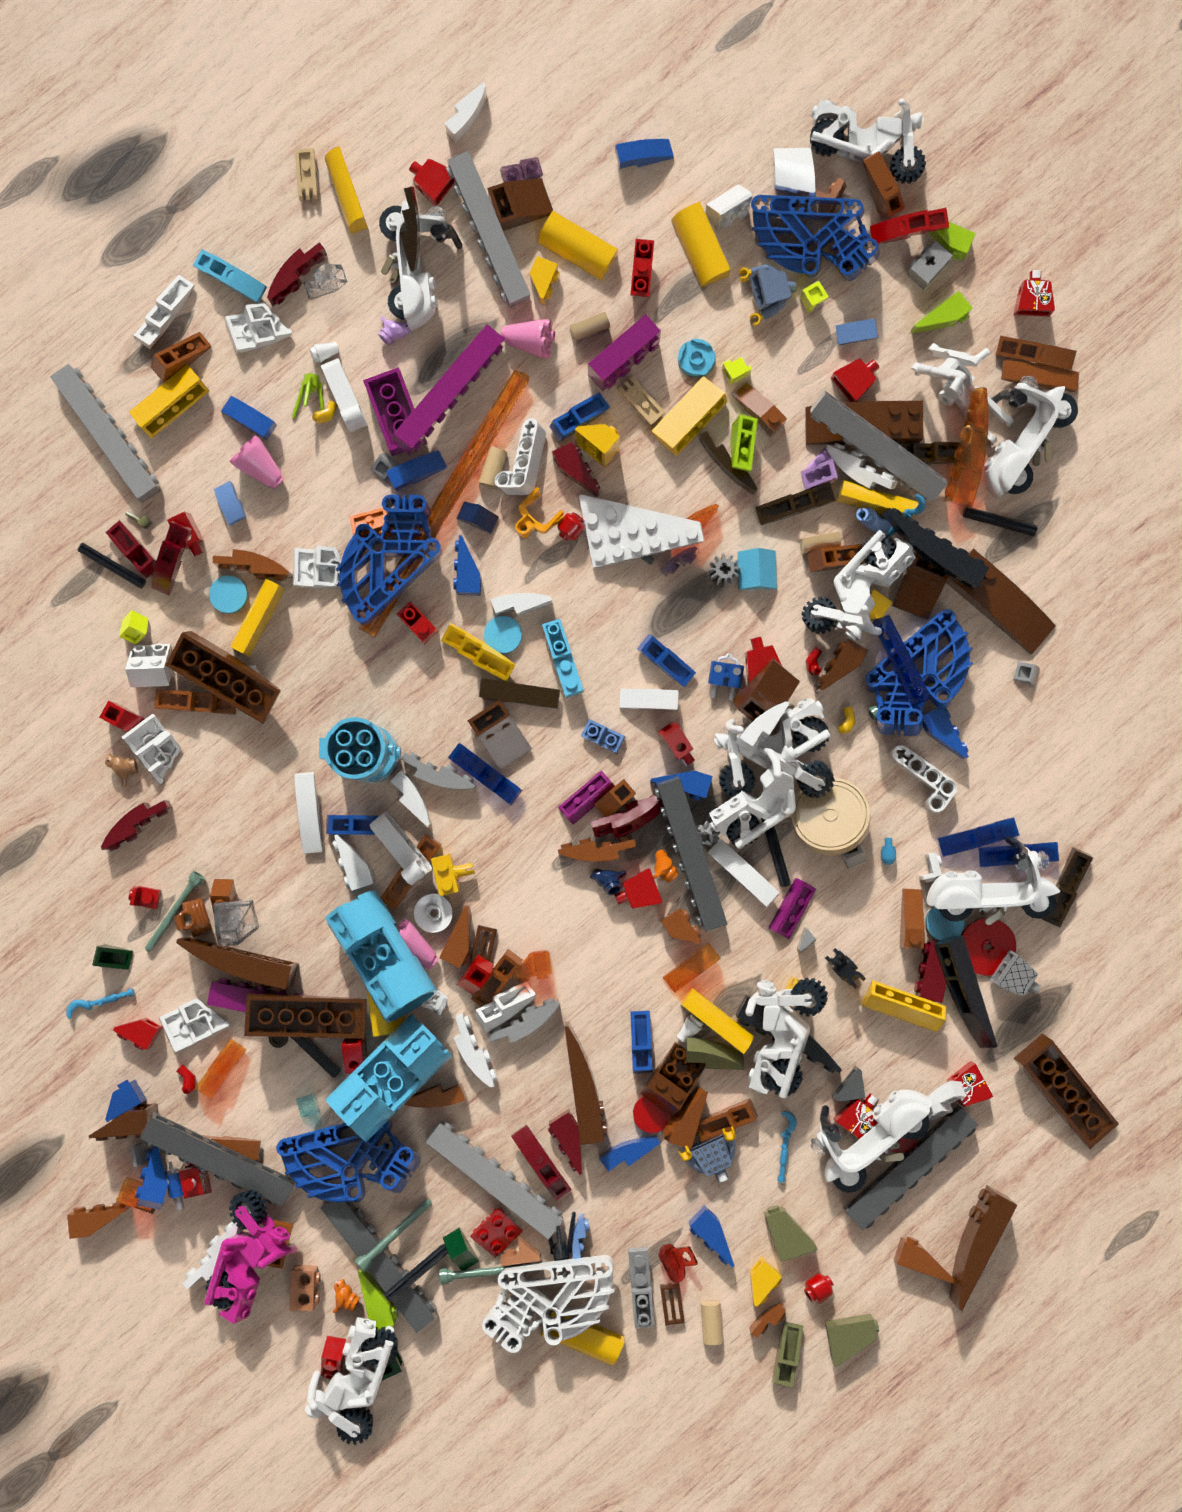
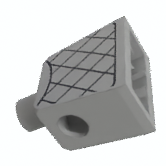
M1009 950L990 978L991 982L1020 996H1024L1027 991L1035 995L1041 988V985L1035 982L1038 973L1011 950Z

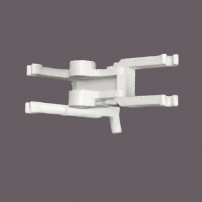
M933 343L928 348L929 351L933 352L932 356L947 360L938 367L916 362L911 369L916 371L914 373L916 376L924 374L933 378L947 380L938 394L939 399L948 406H952L953 403L957 404L965 412V420L984 438V441H989L993 446L997 438L976 416L986 406L1002 423L1006 422L1008 427L1011 426L1014 420L990 397H982L980 394L981 390L972 385L975 377L964 366L977 367L982 360L991 354L990 351L985 348L976 356H971L969 353L940 348L937 344Z

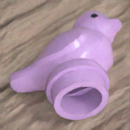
M383 316L380 318L384 328L380 330L381 332L378 336L387 345L394 343L395 339H401L404 335L411 334V329L408 327L407 322L386 320Z

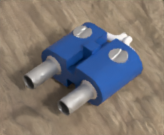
M727 653L726 656L719 657L717 661H711L708 684H711V698H716L719 685L730 687L728 700L731 701L736 697L737 688H741L744 665H739L738 660L733 658L732 654ZM730 657L736 664L720 662V660Z
M169 1162V1170L165 1171L168 1183L167 1191L169 1197L174 1199L175 1208H177V1211L184 1209L179 1169H174L172 1162Z

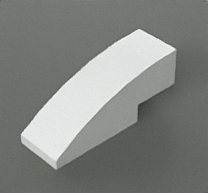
M484 82L454 106L456 114L445 122L446 132L455 143L472 127L482 110L487 96Z
M514 593L490 599L497 616L514 609L517 616L553 603L551 596L534 593Z
M620 689L619 708L677 711L679 690Z
M784 702L765 711L744 730L735 742L749 750L753 747L759 736L764 739L767 738L789 703Z
M400 770L390 781L404 794L399 801L429 827L431 825L430 815L421 793L405 772Z
M527 981L493 996V1002L476 1009V1019L486 1033L516 1015L536 997V994Z
M949 1081L928 1096L932 1101V1106L929 1108L930 1113L928 1114L929 1121L953 1112L951 1103L966 1097L961 1082Z

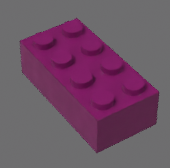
M645 314L588 363V376L602 392L605 389H611L617 383L616 380L619 377H625L631 371L630 368L633 365H639L645 359L644 356L647 353H653L659 347L661 330Z
M399 367L363 380L392 457L405 452L391 439L393 433L415 409ZM424 437L422 440V446L428 444L426 438Z

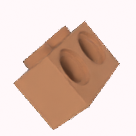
M294 1265L292 1268L289 1311H313L316 1304L319 1305L320 1292H317V1285L320 1284L321 1273L318 1272V1266ZM302 1275H308L310 1277V1281L305 1282L302 1279ZM301 1295H307L310 1301H303Z

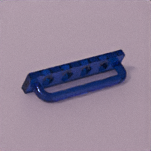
M890 615L873 621L874 627L881 628L882 633L877 636L912 705L915 706L929 700L930 693ZM885 632H886V634H887L889 640H886V639L883 637V634H884ZM893 648L898 656H894L891 653ZM901 665H903L906 673L900 671ZM910 681H911V683H912L914 689H910V688L908 687V683H909Z

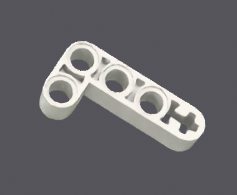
M337 358L321 365L350 433L367 426L368 424L339 359Z
M533 418L523 423L513 471H503L495 477V485L507 495H529L535 488L546 430Z
M899 745L893 747L889 752L890 760L932 790L925 800L926 809L929 812L943 811L957 791L956 783L906 746ZM896 751H902L901 755L903 757L897 758L898 754ZM914 760L919 763L917 771L911 767V763ZM929 772H932L935 776L933 782L927 780ZM945 783L950 785L949 793H945L942 789ZM934 798L939 801L937 809H934L931 805Z
M383 812L370 824L372 831L404 869L401 874L407 883L414 885L432 871V866L387 812Z

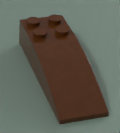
M923 400L843 403L898 444L920 443L924 438ZM812 406L805 407L806 445H834L835 443L848 445L842 440L843 437L840 434L836 433L835 435L831 433L825 423H818L811 417L810 408Z
M973 548L969 551V556L974 559L979 558L986 563L985 565L989 567L978 588L971 590L949 576L946 583L1032 655L1056 625L1016 584Z
M193 631L181 633L165 665L262 724L265 723L281 692L278 687L254 669Z
M191 937L179 938L176 941L178 945L200 960L230 975L252 981L254 986L264 987V985L272 986V990L283 992V990H287L294 985L299 963Z
M247 993L244 1036L364 1039L367 999Z
M568 1021L565 1022L564 1028L580 1144L604 1142V1136H607L606 1120H602L601 1117L605 1116L603 1101H599L594 1075L585 1051Z
M1043 1033L1013 1058L1051 1106L1089 1149L1094 1147L1119 1125L1054 1041Z
M986 1185L985 1189H981L976 1206H973L969 1212L970 1217L962 1234L952 1272V1277L955 1281L954 1284L951 1283L949 1298L961 1311H963L1017 1207V1204L1008 1196Z

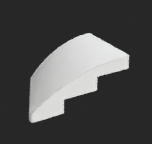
M811 148L773 149L775 189L788 190L793 193H798L801 190L809 192V196L815 197V175Z
M264 302L245 305L243 314L225 316V323L236 354L271 345L292 335V330L290 328L287 329L280 322V318L273 314Z
M316 546L314 550L294 548L293 587L338 588L336 585L340 581V571L337 572L336 568L340 565L341 560L336 547Z
M151 714L121 738L159 784H162L164 775L168 768H171L173 760L177 757L181 747L174 737L165 730L157 717Z
M197 998L159 1017L174 1053L230 1026L228 1022L220 1018Z

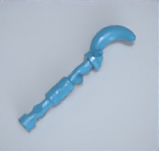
M916 494L918 506L914 509H906L904 517L907 519L912 518L913 515L920 514L925 510L926 501L921 495ZM891 526L885 534L889 537L894 535L896 531Z
M131 988L126 992L114 993L95 1001L74 1000L67 1007V1018L70 1019L72 1012L78 1007L91 1010L96 1005L102 1006L103 1003L108 1004L118 1001V999L123 997L135 996V991Z
M788 1111L781 1112L782 1116L788 1119L789 1126L781 1134V1137L784 1138V1144L780 1146L782 1150L778 1182H785L784 1174L785 1165L788 1160L789 1151L787 1148L789 1138H791V1133L797 1125L795 1116Z

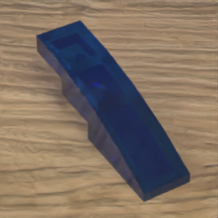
M460 742L448 756L450 760L510 805L514 803L523 791Z
M1011 817L938 838L944 857L1005 840L1007 836L1016 837L1020 835L1015 818Z
M1058 842L1023 844L1030 851H1036L1037 855L1041 856V862L1059 861ZM1011 845L978 848L980 867L1016 865L1013 861L1016 850Z

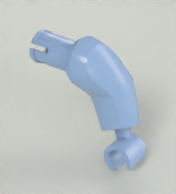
M860 508L856 512V517L861 523L876 533L879 530L883 533L888 532V529L891 527L888 520L881 518L872 508Z

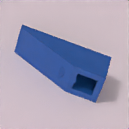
M459 535V541H455V552H458V559L454 560V571H457V578H454L453 589L456 590L458 595L481 596L482 577L462 535Z
M937 707L922 715V726L928 736L961 759L969 757L967 754L969 750L966 744L960 741L958 737L960 735L959 730L955 725H952L950 713L946 708L941 709Z
M689 771L651 778L650 782L654 783L653 787L657 788L656 783L678 776L684 792L690 794L689 798L701 801V798L705 799L707 797L713 776L698 771Z
M153 1145L152 1149L148 1148L145 1160L148 1161L147 1168L143 1167L140 1179H143L142 1187L138 1186L135 1198H138L137 1206L161 1210L168 1183L159 1148Z
M704 1205L689 1221L691 1227L689 1230L695 1237L698 1238L700 1236L705 1241L704 1245L711 1252L715 1250L723 1264H729L733 1268L735 1265L719 1218Z

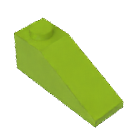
M949 222L948 229L929 232L928 234L934 241H937L951 253L953 259L963 261L976 233Z
M958 291L912 327L911 332L914 334L951 327L958 322L962 324L970 317L969 313L973 308L961 292Z
M740 414L732 423L730 437L732 468L748 472L752 471L757 418Z
M360 1269L358 1276L368 1319L376 1321L378 1330L381 1327L394 1326L396 1318L399 1317L397 1307L393 1306V1302H388L385 1299V1291L368 1270L364 1273Z

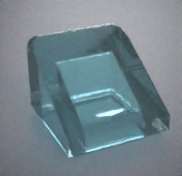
M315 1093L296 1098L301 1118L320 1112Z

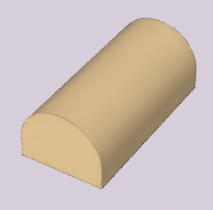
M602 312L571 325L570 332L576 342L610 328V322L606 312Z
M492 446L489 447L479 479V485L497 490L494 481L496 475L503 471L507 457L505 450Z
M840 532L800 539L799 543L802 554H807L820 548L841 546Z
M720 1301L701 1302L703 1343L712 1346L722 1344Z

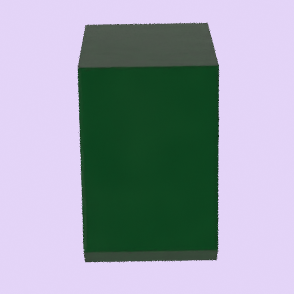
M107 944L99 945L96 947L92 965L129 970L133 951Z
M460 1227L443 1237L451 1261L461 1271L480 1261Z

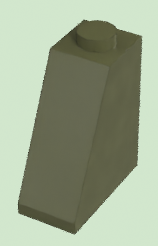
M772 1206L767 1209L768 1211L764 1212L780 1262L818 1250L812 1238L782 1206Z
M871 1314L825 1321L830 1356L834 1367L841 1365L877 1340L876 1332H879L878 1321L874 1320Z

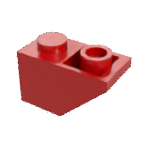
M411 601L397 613L399 618L424 644L439 632Z
M112 701L107 702L99 716L104 721L127 732L145 720L142 716Z
M477 955L456 985L471 995L475 994L490 977L494 964Z
M143 1018L116 1026L112 1031L116 1032L117 1037L126 1041L128 1039L133 1042L136 1048L147 1050L153 1046L163 1027L148 1018Z
M327 1336L321 1356V1376L328 1380H331L336 1372L342 1373L345 1357L342 1354L346 1339Z

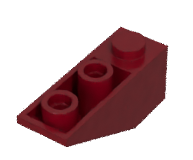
M571 441L552 451V457L562 474L594 496H599L598 489H600L596 478H591L589 473L592 471L588 463L582 461L580 456L583 454L578 445L574 446Z
M927 940V943H924V949H922L924 958L918 967L920 977L919 981L915 983L914 992L918 997L943 1003L946 981L934 946L935 942Z
M568 1109L549 1121L550 1127L548 1131L553 1139L555 1137L560 1143L558 1147L562 1154H567L570 1161L568 1163L571 1169L581 1175L582 1161L578 1123Z

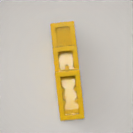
M452 623L448 625L441 638L442 642L457 649L459 654L471 659L473 664L504 681L508 680L516 665L483 641Z

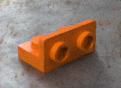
M384 508L349 516L353 535L355 534L356 527L365 523L381 536L384 516L387 514ZM391 526L389 527L388 532L385 533L384 539L393 536L391 533ZM362 531L361 538L368 537L370 531Z

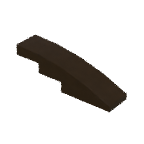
M411 186L404 188L409 209L402 210L407 231L400 232L410 272L417 270L420 250L419 212L415 190Z
M707 431L700 434L699 441L720 469L750 494H756L758 488L748 471L732 468V460L725 446L721 444L716 447Z
M933 442L900 445L926 465L970 461L969 442Z
M829 482L813 489L809 488L793 495L789 494L755 508L760 524L765 525L836 502V498Z

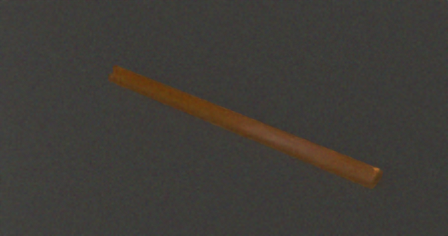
M513 371L431 507V514L428 518L431 538H435L437 533H439L443 523H445L449 513H451L454 505H456L500 428L503 426L518 398H520L519 396H521L524 388L529 383L530 376L525 372ZM419 527L418 530L421 532V536H415L414 540H427L428 538L426 533H424L423 527ZM402 556L395 569L408 557ZM423 558L415 559L401 573L400 579H407L417 569ZM395 578L394 580H395V581L399 584V586H400L401 583L397 580V578ZM391 585L387 587L391 592L395 590ZM401 594L371 623L367 625L361 624L359 629L375 638Z

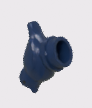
M597 868L593 870L590 879H594L600 887H603V890L608 895H614L621 890L619 880L626 876L627 873L625 870L616 872Z

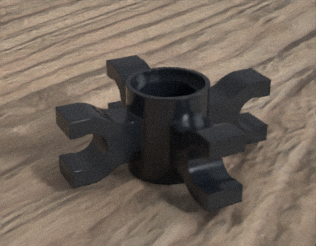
M835 948L833 952L836 956L834 958L826 956L825 959L828 963L834 965L832 969L843 981H846L856 989L858 986L855 980L861 978L864 981L866 978L862 973L856 971L858 967L847 955L845 956L840 950L838 951Z

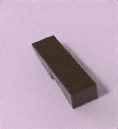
M481 678L479 697L488 700L498 701L500 699V701L558 709L560 690Z
M1072 847L1056 884L1060 890L1059 893L1055 894L1056 907L1050 915L1042 918V920L1061 927L1077 896L1076 891L1093 860L1090 854Z

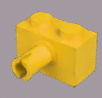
M452 854L431 858L439 896L459 892V877L475 874L474 869L466 870L474 867L473 862L455 866Z

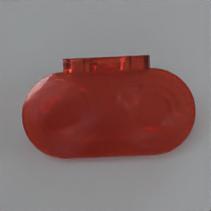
M664 1244L658 1253L669 1279L673 1282L684 1280L686 1266L698 1264L690 1246L675 1248L672 1244ZM684 1252L689 1254L691 1261L683 1258Z

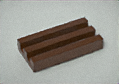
M478 925L469 963H472L475 959L481 930L485 931L479 953L481 957L484 954L488 933L492 932L486 960L490 962L497 929Z
M675 1282V1284L668 1283V1285L660 1284L665 1326L685 1323L679 1282ZM672 1289H676L680 1319H676ZM665 1290L669 1291L672 1320L668 1319Z

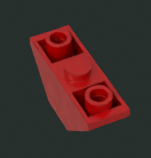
M635 239L630 296L649 297L654 240Z

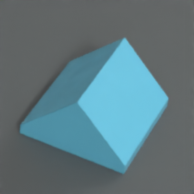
M755 548L737 552L738 567L741 568L738 572L739 590L777 589L776 551Z

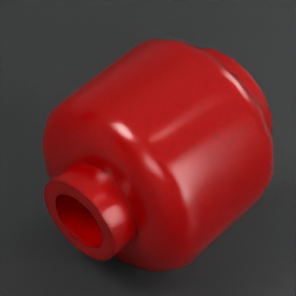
M575 512L566 513L557 525L560 531L559 536L566 541L569 539L577 540L585 529V520Z
M817 1273L805 1282L804 1293L812 1303L821 1304L833 1295L832 1286L834 1284L828 1275L824 1276L821 1273Z

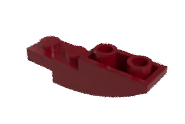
M320 242L305 254L299 248L282 265L273 279L267 295V299L272 306L281 304L287 295L296 292L300 285H302L299 277L306 275L312 266L321 263L325 259L327 253Z
M176 521L171 522L166 538L162 541L158 553L151 588L168 596L171 594L182 563L181 557L191 528Z
M652 795L639 801L635 800L625 804L627 811L617 812L614 815L591 821L595 838L614 833L616 839L638 830L660 814V807H663L661 799L657 800L656 795Z
M163 800L152 807L149 803H141L133 808L109 831L101 845V849L112 852L120 848V844L124 841L129 843L137 839V835L142 832L139 825L143 827L151 823V819L155 816L160 818L168 814V810L172 808L170 801Z
M527 1124L511 1135L555 1201L572 1190Z

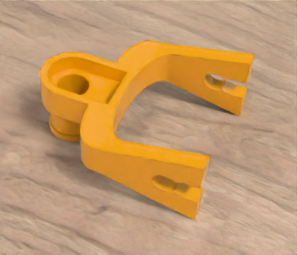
M538 487L519 505L522 518L516 523L515 528L522 538H528L534 529L541 534H546L564 517V512L560 510L547 524H541L528 513L527 506L541 496Z

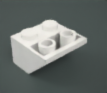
M738 184L708 203L705 212L717 230L722 227L725 229L736 218L739 217L741 219L748 214L753 195Z
M171 644L132 646L125 668L130 687L169 686L172 669L165 665L171 655Z

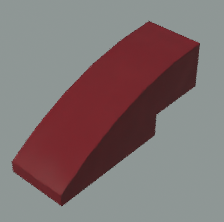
M120 520L105 532L142 575L148 578L154 572L156 559Z

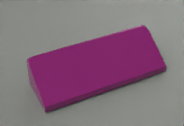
M601 770L558 808L574 825L595 807L594 804L614 788L615 785Z
M795 878L769 925V929L790 939L816 888Z

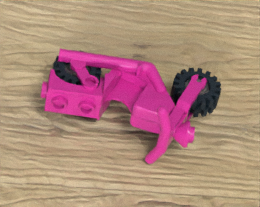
M256 1190L239 1193L230 1201L232 1205L229 1207V1210H232L230 1217H234L232 1222H237L236 1226L238 1228L248 1229L249 1232H241L222 1242L213 1274L206 1282L209 1285L205 1288L208 1291L204 1304L208 1306L213 1304L214 1307L218 1306L217 1309H226L221 1311L219 1315L233 1324L247 1319L251 1313L259 1280H261L253 1268L263 1269L275 1260L298 1251L295 1245L287 1246L285 1244V1241L290 1236L285 1228L276 1227L274 1229V1221L265 1211L268 1209L267 1205L264 1206L263 1204L266 1200H261L263 1195L261 1193L257 1195L258 1191Z

